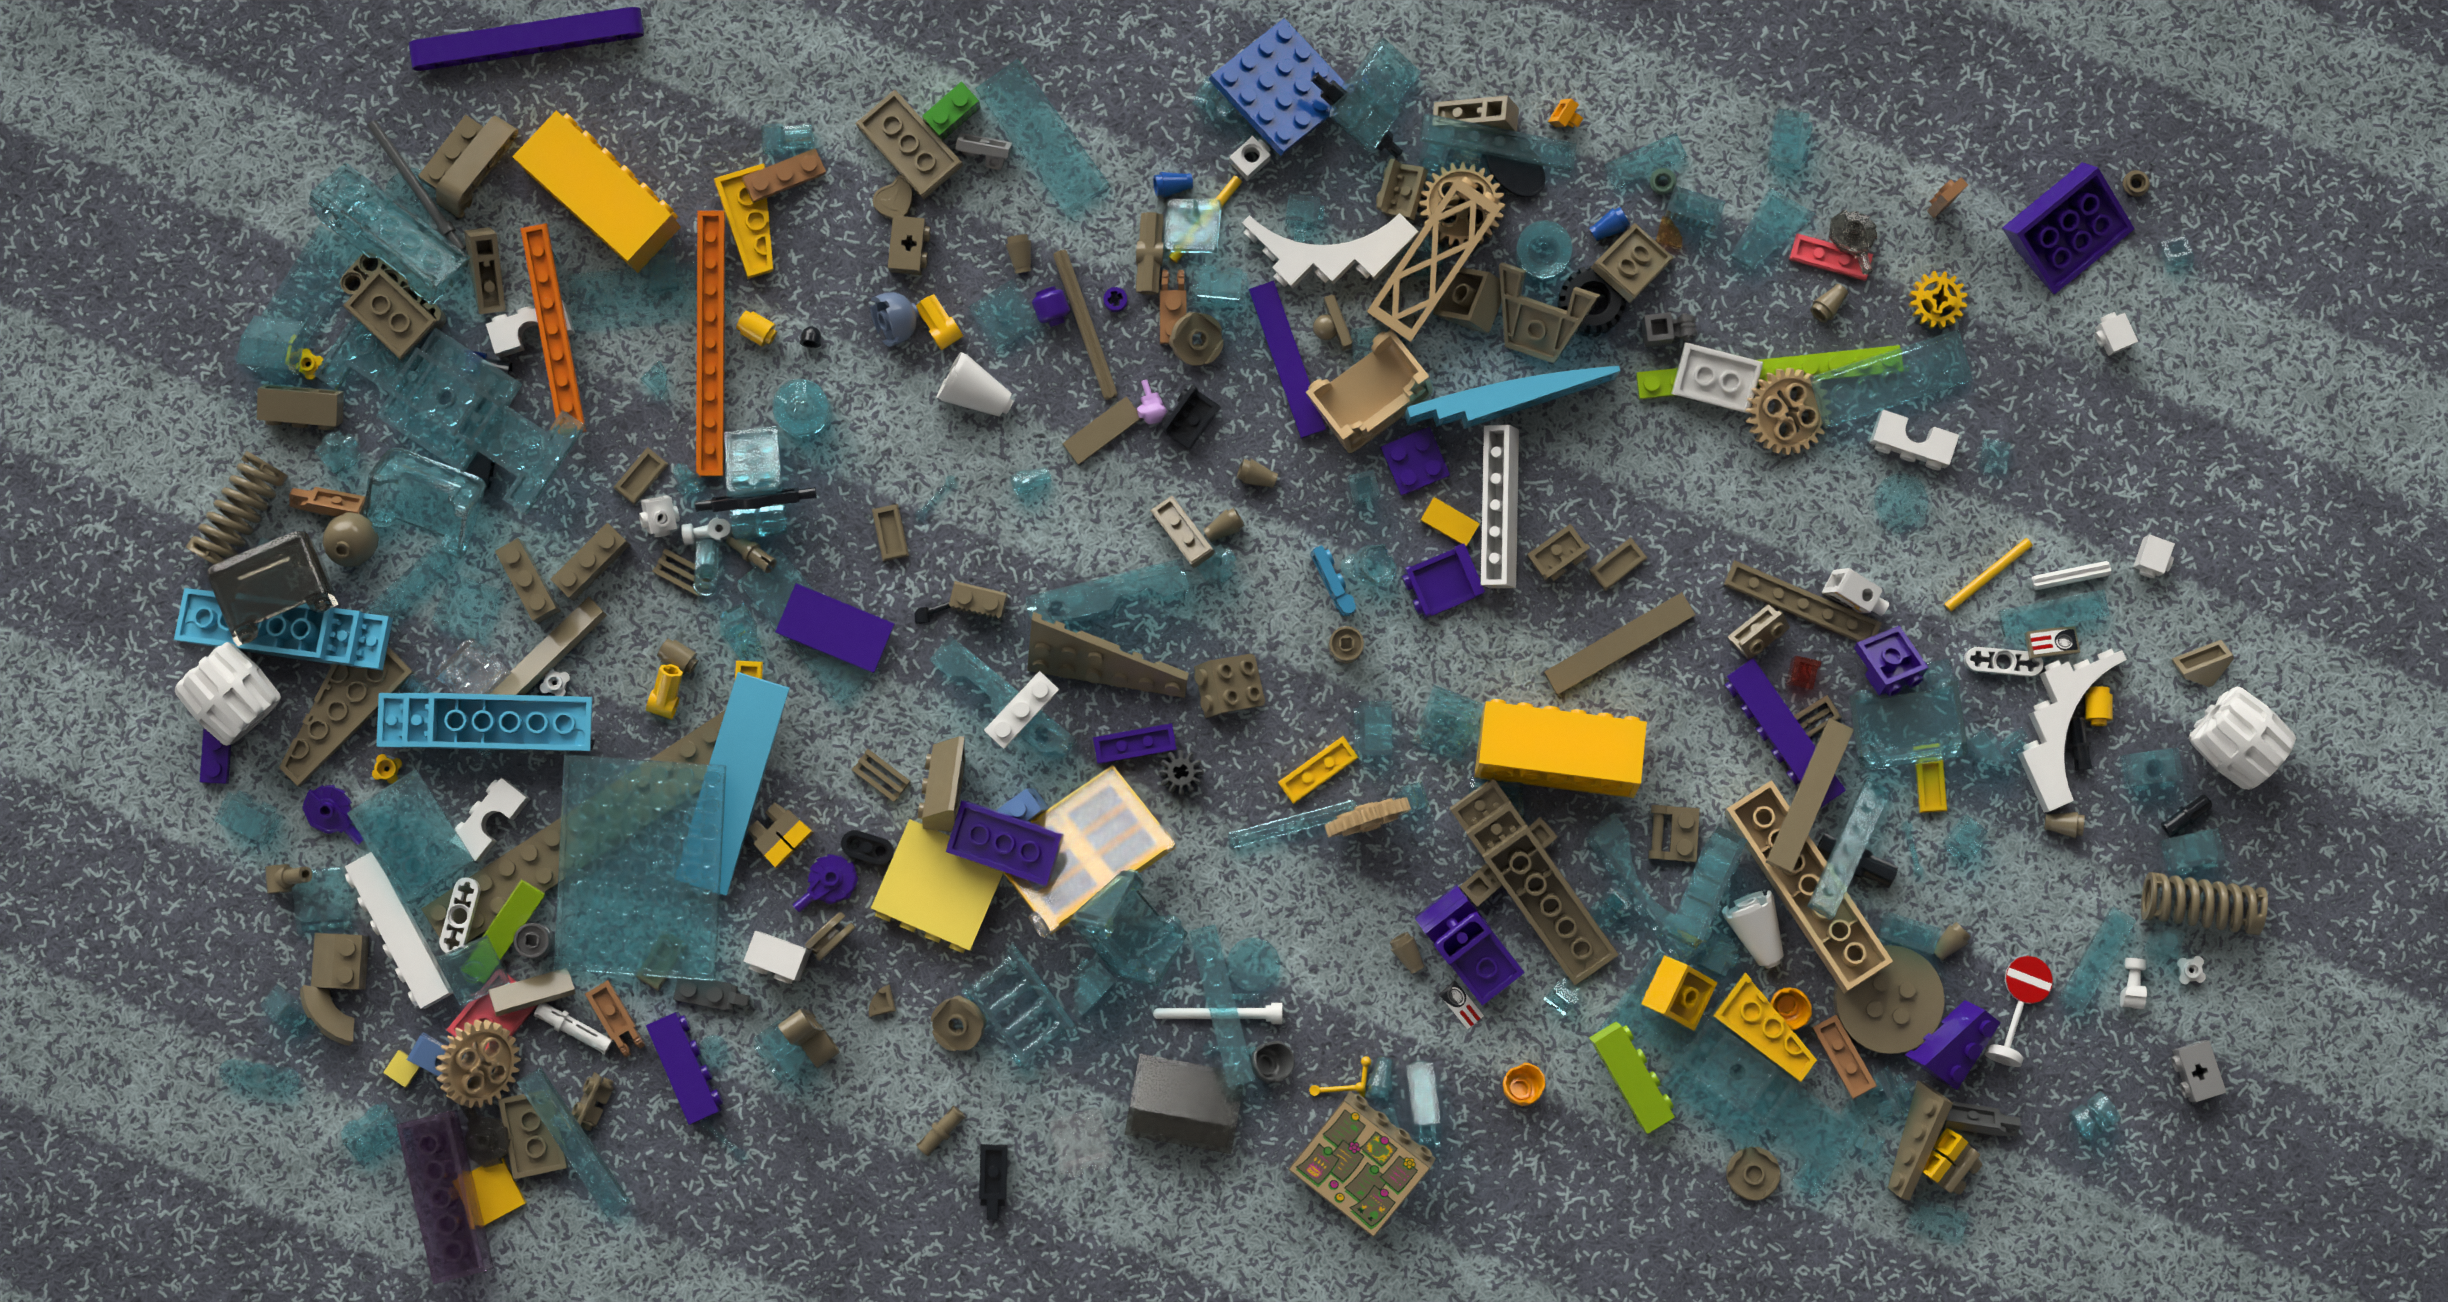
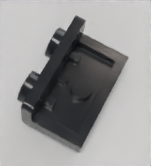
M1194 385L1181 392L1177 399L1179 403L1173 411L1169 410L1165 414L1161 427L1166 435L1188 450L1192 449L1221 409L1220 405L1199 392Z

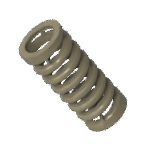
M248 451L244 453L241 460L247 464L250 462L256 468L244 463H239L236 466L237 471L248 480L236 475L229 477V482L240 492L228 487H224L221 490V494L234 505L217 499L213 505L226 517L214 512H207L206 514L207 520L220 530L206 524L198 526L199 532L214 543L198 536H193L186 545L187 549L226 572H229L233 563L229 560L225 561L221 556L229 559H236L238 557V552L228 543L237 547H244L246 544L245 539L235 531L245 535H251L254 532L252 526L243 519L253 523L261 521V516L251 507L261 511H266L269 508L268 503L257 494L269 499L276 497L275 490L263 481L280 487L288 478V475Z
M2149 872L2146 875L2141 896V916L2143 920L2150 921L2155 916L2159 917L2160 922L2165 923L2168 921L2171 912L2172 891L2175 887L2177 893L2173 907V922L2179 925L2184 920L2186 893L2190 889L2191 896L2187 910V923L2189 926H2195L2198 922L2200 896L2204 890L2205 899L2201 913L2202 927L2210 928L2212 925L2215 896L2218 892L2219 902L2215 918L2218 930H2224L2227 925L2229 898L2231 895L2234 898L2230 913L2231 931L2238 932L2241 925H2244L2247 934L2260 935L2264 928L2268 909V895L2264 887L2254 890L2250 885H2244L2240 888L2235 883L2225 886L2221 881L2211 884L2206 879H2201L2197 882L2191 877L2182 880L2177 875H2173L2169 879L2162 873ZM2162 887L2158 910L2156 907L2158 888ZM2247 896L2248 905L2246 909L2245 919H2243V901ZM2258 901L2261 902V909H2260V913H2259V914H2258Z

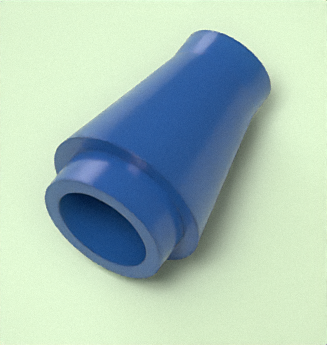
M1159 172V175L1153 176L1155 195L1165 198L1188 189H1193L1192 174Z
M1618 207L1615 210L1612 208L1589 229L1596 241L1626 231L1625 228L1630 226V223L1621 207Z

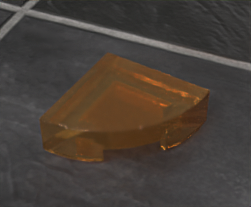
M1662 216L1655 241L1659 244L1681 249L1682 236L1679 229L1671 219Z

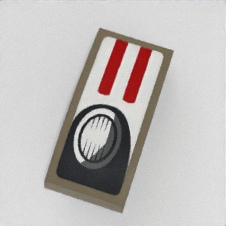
M2075 626L2042 629L2024 633L2029 660L2080 653Z

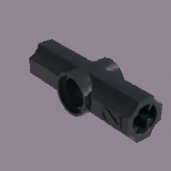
M1825 833L1818 843L1817 848L1826 861L1841 866L1840 869L1854 876L1865 877L1884 887L1890 888L1897 875L1898 866L1874 856L1871 851L1855 844L1849 845Z

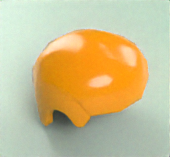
M1787 987L1779 989L1774 993L1769 1002L1792 1030H1797L1806 1025L1812 1016V1005L1807 995L1796 988Z
M1523 1063L1511 1068L1503 1079L1504 1095L1511 1103L1520 1106L1531 1105L1541 1097L1546 1087L1545 1075L1539 1067L1530 1063Z

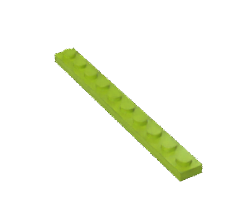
M1900 345L1757 360L1763 362L1759 379L1768 381L1767 373H1773L1776 376V369H1783L1785 372L1787 368H1793L1794 372L1797 369L1804 370V375L1807 373L1812 374V381L1903 372ZM1678 368L1637 372L1636 381L1639 400L1677 396L1671 393Z

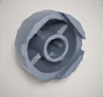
M896 292L883 293L871 298V301H875V304L870 306L872 321L877 333H879L880 329L883 330L886 337L883 343L891 347L908 340L914 333L917 325L916 318L919 317L916 305L911 303L902 294Z

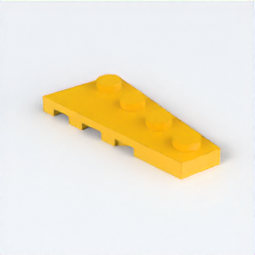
M764 163L714 178V184L725 211L747 279L773 272L767 198L752 203L742 181L743 176L765 168Z
M1744 973L1716 1010L1713 1017L1801 1082L1817 1059L1786 1024L1785 1020L1773 1008L1765 995L1755 986L1747 973Z

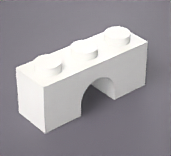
M562 300L568 335L571 336L575 334L567 305ZM532 306L517 310L518 314L509 317L506 314L492 318V322L486 324L494 352L499 358L525 350L522 342L524 331L531 326H538L535 308L533 309Z
M1882 410L1878 414L1869 442L1875 445V450L1887 454L1890 451L1899 453L1901 459L1915 462L1916 459L1926 462L1925 466L1933 470L1945 469L1950 465L1958 441V434L1933 427L1929 430L1925 442L1916 443L1911 441L1906 435L1907 417L1886 410Z
M500 778L499 781L495 779L486 790L488 795L482 802L477 801L469 811L471 816L465 823L460 822L452 832L454 837L450 842L474 861L481 862L497 842L486 830L487 819L492 814L501 812L509 819L514 820L530 801L528 796L504 778Z

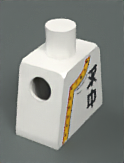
M1850 568L1833 570L1822 591V594L1858 613H1870L1873 611L1882 616L1889 606V602L1880 598L1882 593L1881 587Z

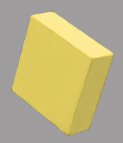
M398 1050L383 1073L407 1088L421 1067L406 1060L409 1055Z

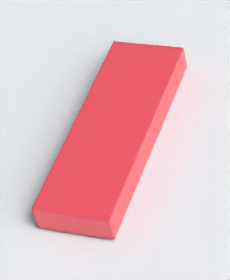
M1796 233L1789 260L1866 281L1873 254Z

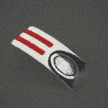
M1453 981L1439 993L1440 997L1467 1029L1484 1017L1456 981Z

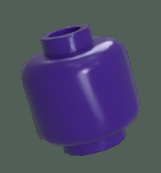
M1055 286L1036 292L1032 305L1038 321L1043 324L1049 323L1050 327L1064 323V317L1070 313V307L1063 290H1056Z

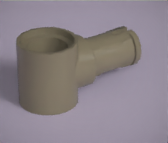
M290 864L265 867L267 894L291 892L292 887L296 884L309 882L312 879V870L309 867L292 868Z

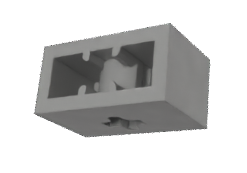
M2202 1040L2172 1050L2174 1054L2171 1057L2172 1065L2176 1072H2180L2183 1081L2180 1083V1089L2184 1098H2188L2189 1102H2198L2227 1093L2209 1040ZM2196 1068H2201V1072L2198 1073V1076L2192 1075V1072L2195 1071Z

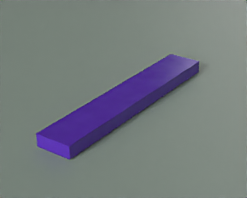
M1274 280L1250 288L1249 293L1300 438L1302 439L1325 431L1326 427L1322 416L1307 397L1306 391L1309 390L1310 382Z

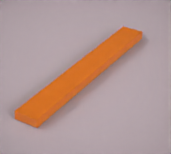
M544 223L520 228L558 433L560 437L587 432L548 224Z

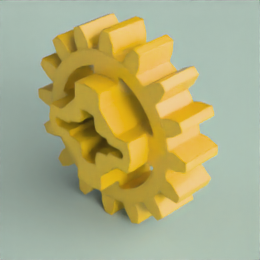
M1933 271L1930 279L1924 274L1921 277V282L1916 281L1913 284L1917 291L1909 293V296L1914 298V300L1908 305L1909 307L1916 308V311L1912 314L1913 317L1918 315L1922 317L1919 322L1921 325L1928 321L1930 329L1936 323H1938L1940 329H1943L1946 326V321L1952 326L1956 323L1955 318L1960 319L1963 316L1959 309L1967 307V304L1962 302V300L1968 295L1967 293L1960 292V289L1964 286L1963 283L1958 285L1954 283L1957 278L1955 275L1948 279L1946 271L1940 277H1938L1936 271ZM1936 283V286L1932 291H1924L1925 287H1927L1930 284ZM1947 288H1949L1952 291L1954 296L1950 294ZM1939 293L1940 300L1943 302L1937 307V300L1933 298ZM1922 304H1925V306L1929 310V313L1924 309ZM1944 309H1952L1950 314L1940 317Z

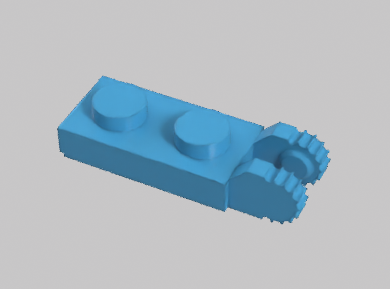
M1323 545L1318 546L1310 552V556L1336 609L1339 610L1338 613L1346 617L1350 616L1356 610L1354 598L1352 595L1345 593V581L1340 573L1336 574L1332 566L1335 562L1331 552L1328 549L1324 550Z

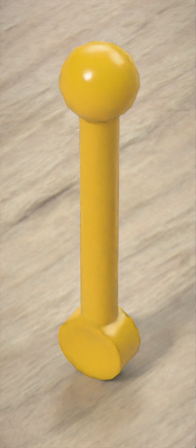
M1367 1056L1361 1059L1363 1066L1361 1082L1364 1083L1365 1090L1368 1066L1371 1065V1059ZM1364 1091V1092L1360 1093V1095L1365 1099V1091Z
M1362 1082L1356 1085L1335 1087L1312 1085L1309 1092L1313 1096H1317L1320 1093L1357 1091L1362 1093L1365 1091V1085Z

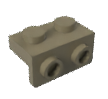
M1390 158L1388 166H1386L1383 173L1384 181L1381 191L1377 194L1376 208L1386 216L1396 217L1400 213L1405 219L1415 220L1428 170L1425 167L1401 164L1396 159Z
M1569 524L1526 556L1544 581L1550 577L1555 581L1566 573L1564 567L1572 562L1576 566L1588 557L1586 552L1590 549V546L1583 542L1573 526Z
M1768 604L1731 633L1728 639L1747 660H1750L1755 655L1761 653L1775 639L1781 637L1790 626L1781 611L1777 612Z

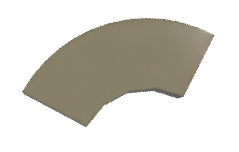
M303 985L300 989V997L308 1019L311 1018L321 1029L320 1032L335 1042L350 1046L353 1043L354 1018L343 1014L336 1008L331 1000L329 989Z

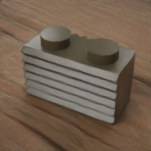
M955 581L949 605L952 610L957 609L958 612L960 610L963 613L967 611L968 614L972 612L973 615H983L984 618L988 616L989 619L993 617L994 620L998 618L1001 621L1004 617L1008 595L1004 592Z

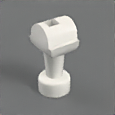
M718 517L713 518L708 525L694 528L692 524L681 525L685 546L695 544L696 539L713 538L718 542H723L729 535L732 536L731 533L733 532L732 525L727 520L719 519Z
M2125 958V968L2130 971L2127 987L2120 994L2121 1007L2144 1009L2147 989L2146 986H2141V971L2146 970V959Z

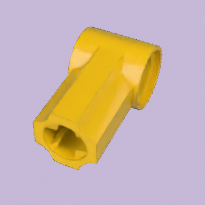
M934 294L927 296L916 305L919 315L929 327V333L941 351L964 337L953 318H949Z
M672 664L660 666L654 689L651 691L646 704L647 712L670 720L673 719L677 710L675 707H678L680 700L677 695L683 675L679 667Z

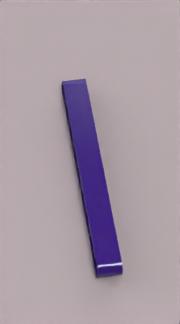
M626 7L416 39L409 42L412 70L425 71L635 39L644 36L641 9L639 7Z

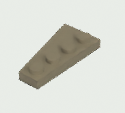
M1917 1080L1888 1188L1900 1198L1909 1201L1953 1105V1102L1937 1090Z

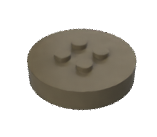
M1886 945L1883 947L1893 962L1845 994L1836 983L1833 1003L1835 1014L1850 1039L1867 1050L1895 1054L1907 1052L1924 1043L1923 1038L1928 1033L1933 1034L1943 1015L1944 990L1936 970L1923 956L1905 947Z

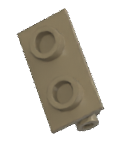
M596 1072L593 1073L592 1077H588L583 1086L584 1094L582 1099L572 1109L571 1117L573 1118L571 1122L577 1127L581 1125L582 1128L589 1131L592 1130V1127H596L603 1109L595 1106L598 1101L606 1105L614 1089L612 1086L613 1080L604 1077L603 1081H601L602 1077Z

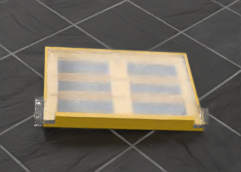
M1112 765L1030 821L1031 823L1064 833L1048 886L1006 872L1003 873L1032 909L1033 913L1028 915L1029 920L1040 936L1045 938L1176 848L1174 841L1177 839V836L1170 826H1166L1163 829Z

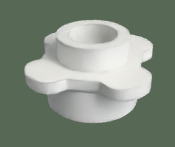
M552 668L545 675L544 682L540 685L541 692L544 694L548 692L553 693L555 696H564L566 694L567 682L570 680L569 674L567 672H555ZM554 680L557 681V684H556V685H553V684H552V682H553Z
M2195 956L2193 959L2180 958L2177 961L2180 974L2179 981L2182 984H2188L2190 981L2202 983L2206 979L2202 968L2204 964L2203 958ZM2190 968L2194 969L2192 973L2189 972Z

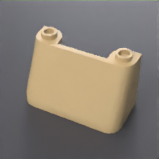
M1392 329L1386 333H1379L1372 341V352L1333 381L1317 379L1309 386V390L1306 391L1307 397L1348 453L1361 448L1403 417L1407 407L1422 403L1433 392L1429 375Z

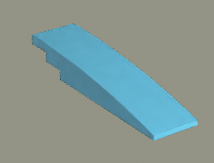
M1619 366L1579 369L1499 382L1409 406L1404 416L1407 425L1433 417L1436 427L1462 419L1466 429L1615 380L1620 373Z
M184 588L174 640L212 647L222 646L224 643L230 642L240 651L383 671L393 618L383 615L366 614L356 610L334 608L329 605Z
M740 672L737 673L675 880L723 895L728 894L743 843L748 833L747 830L751 823L789 693V687Z
M379 693L377 747L591 751L593 697L460 693Z

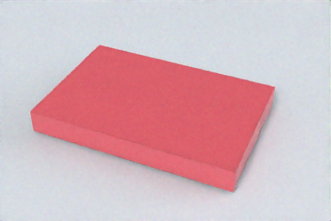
M498 967L446 1030L456 1037L455 1029L459 1028L464 1031L466 1022L474 1025L475 1020L481 1022L489 1020L502 1025V1028L509 1030V1035L513 1036L538 1005L496 1017L488 990L517 982L503 969Z

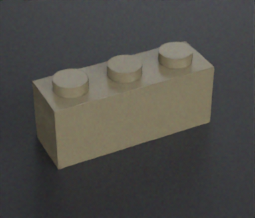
M268 384L262 385L257 390V420H265L266 425H282V422L292 423V427L306 428L308 424L318 425V429L334 430V427L343 423L344 391Z
M607 522L550 580L568 598L575 601L631 544Z
M517 538L495 550L533 622L539 624L561 612L522 540Z

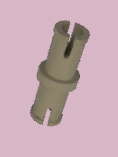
M737 530L731 533L735 538L730 535L728 536L726 544L742 554V558L745 561L753 562L765 573L772 571L768 566H771L773 569L775 568L777 560L764 552L758 543L749 541Z
M953 1105L938 1123L934 1122L931 1125L932 1129L916 1144L917 1147L929 1157L944 1139L948 1140L951 1137L950 1133L966 1116Z

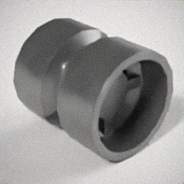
M528 923L521 926L514 936V946L517 952L527 958H543L550 954L555 944L554 934L551 929L537 923Z

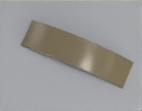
M1541 817L1529 826L1544 849L1558 838ZM1486 863L1459 887L1472 903L1478 907L1502 886V883Z

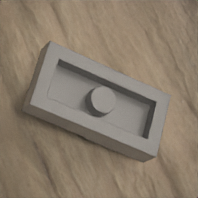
M960 133L955 150L962 151V154L966 156L986 154V168L1001 170L1005 158H1008L1011 153L1012 142Z

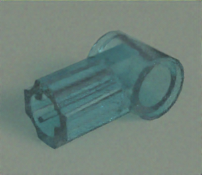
M772 123L761 126L763 154L775 155L783 154L786 150L814 148L812 124L784 126L783 124Z
M703 539L696 542L693 587L698 595L709 597L716 592L718 586L719 543H716L714 540ZM708 578L711 582H704L701 579Z

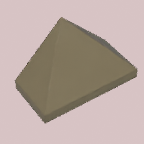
M2219 640L2172 658V662L2185 679L2211 687L2230 665L2234 657L2223 641Z

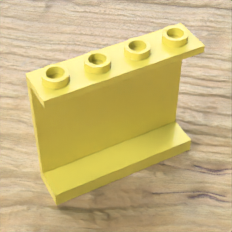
M909 819L871 909L876 910L875 916L890 922L891 918H895L901 921L900 927L911 932H915L916 928L925 931L924 937L939 943L941 939L951 942L949 948L964 954L965 949L972 951V945L1003 876V872L947 853L946 849L950 836L937 830L923 829V824Z

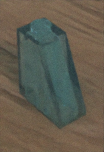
M1416 1061L1411 1065H1406L1413 1140L1419 1145L1441 1143V1116L1433 1062Z

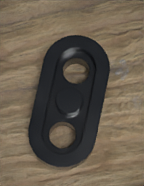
M851 830L842 837L841 848L850 857L877 865H885L894 856V847L887 839L857 830ZM853 839L860 841L859 848H851L850 843ZM878 847L885 848L886 853L884 856H877L876 850Z

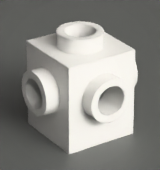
M665 495L641 500L643 512L639 513V519L642 529L646 528V532L654 533L655 537L670 535V530L677 529L676 522L680 521L677 506H673L670 496ZM661 514V519L657 520L658 515Z

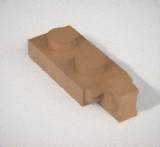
M314 487L313 490L308 491L292 488L289 494V505L296 509L335 517L348 512L362 515L367 505V498L361 495Z

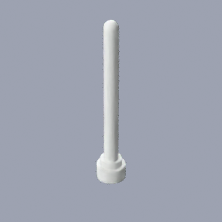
M1271 1003V1005H1266V1008H1157L1154 1010L1153 1016L1156 1019H1266V1022H1271V1024H1282L1283 1007L1282 1003Z

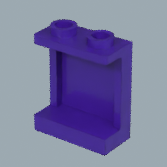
M1465 543L1414 566L1406 567L1404 569L1405 575L1402 576L1406 589H1412L1416 597L1412 602L1417 614H1423L1425 619L1485 593Z

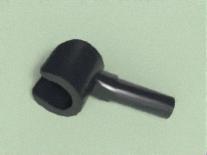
M949 601L934 607L918 608L914 613L915 623H929V614L951 608Z

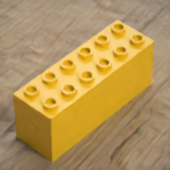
M556 110L512 157L526 173L632 269L639 273L681 228L676 221L678 215L664 200L658 202L660 199L644 182L639 185L641 182L635 177V174L625 165L622 166L616 160V157L605 147L601 151L602 147L597 143V140L586 130L583 132L570 115L566 113L562 116Z
M1492 699L1490 702H1485L1480 720L1474 778L1490 780L1494 777L1496 781L1628 798L1635 797L1642 779L1647 722L1640 721V718L1634 716H1627L1622 719L1614 718L1609 713L1591 715L1579 709L1567 712L1560 711V708L1555 706L1536 708L1530 703L1523 702L1512 705L1506 704L1507 702L1501 699Z

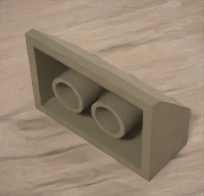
M958 736L933 744L932 754H927L925 770H929L928 778H923L922 794H926L925 802L919 803L918 819H922L923 829L952 832L959 809L966 760L965 737Z

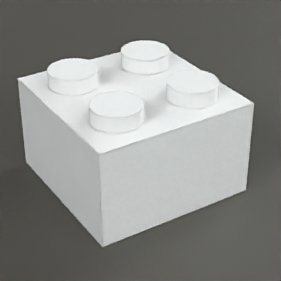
M755 931L744 962L750 964L748 968L750 970L766 975L770 971L775 973L774 979L792 984L793 980H801L811 950L766 933Z

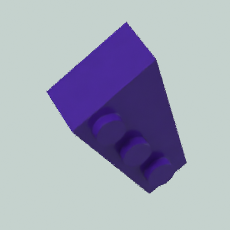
M1966 1000L1941 1021L1942 1026L1933 1034L1928 1033L1923 1038L1924 1043L1915 1051L1910 1050L1905 1054L1906 1057L1936 1080L1955 1090H1958L2001 1024L2000 1021L1986 1010Z

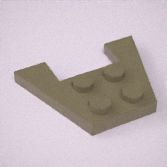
M1502 262L1499 264L1505 347L1555 363L1601 295L1575 287L1572 291L1568 311L1522 296L1521 292L1527 270Z

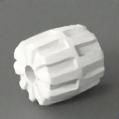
M230 642L218 646L208 657L202 658L199 661V665L189 670L175 687L177 697L198 723L226 746L235 743L251 731L276 707L281 699L280 693L262 670Z
M2234 687L2229 692L2223 693L2218 698L2216 705H2210L2205 710L2204 718L2196 721L2194 724L2195 729L2189 735L2191 744L2212 767L2240 788L2248 790L2263 783L2283 764L2291 753L2296 740L2294 732L2276 713L2241 687Z

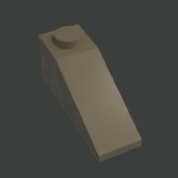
M1508 95L1434 102L1432 127L1441 130L1489 135L1517 133L1519 108Z
M491 227L464 230L467 258L478 313L486 314L506 311L497 233Z

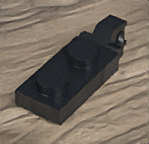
M981 1144L979 1199H981L980 1206H987V1220H998L999 1206H1005V1199H1007L1008 1145Z

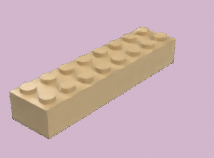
M1771 780L1728 807L1724 815L1845 994L1888 967L1893 960L1809 835L1791 874L1766 863L1789 809V805Z

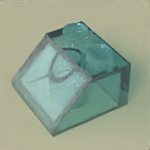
M1201 265L1200 269L1195 268L1192 304L1245 309L1248 273H1243V269L1233 267L1227 268V271L1216 270V267L1211 265Z
M254 316L241 336L237 363L247 369L299 375L307 323Z
M1086 957L1075 968L1078 972L1074 977L1075 1016L1078 1019H1081L1118 981L1094 957L1091 960Z

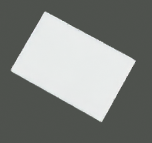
M1685 342L1671 394L1748 413L1745 409L1751 408L1752 403L1747 401V398H1754L1755 394L1751 389L1757 387L1763 362Z

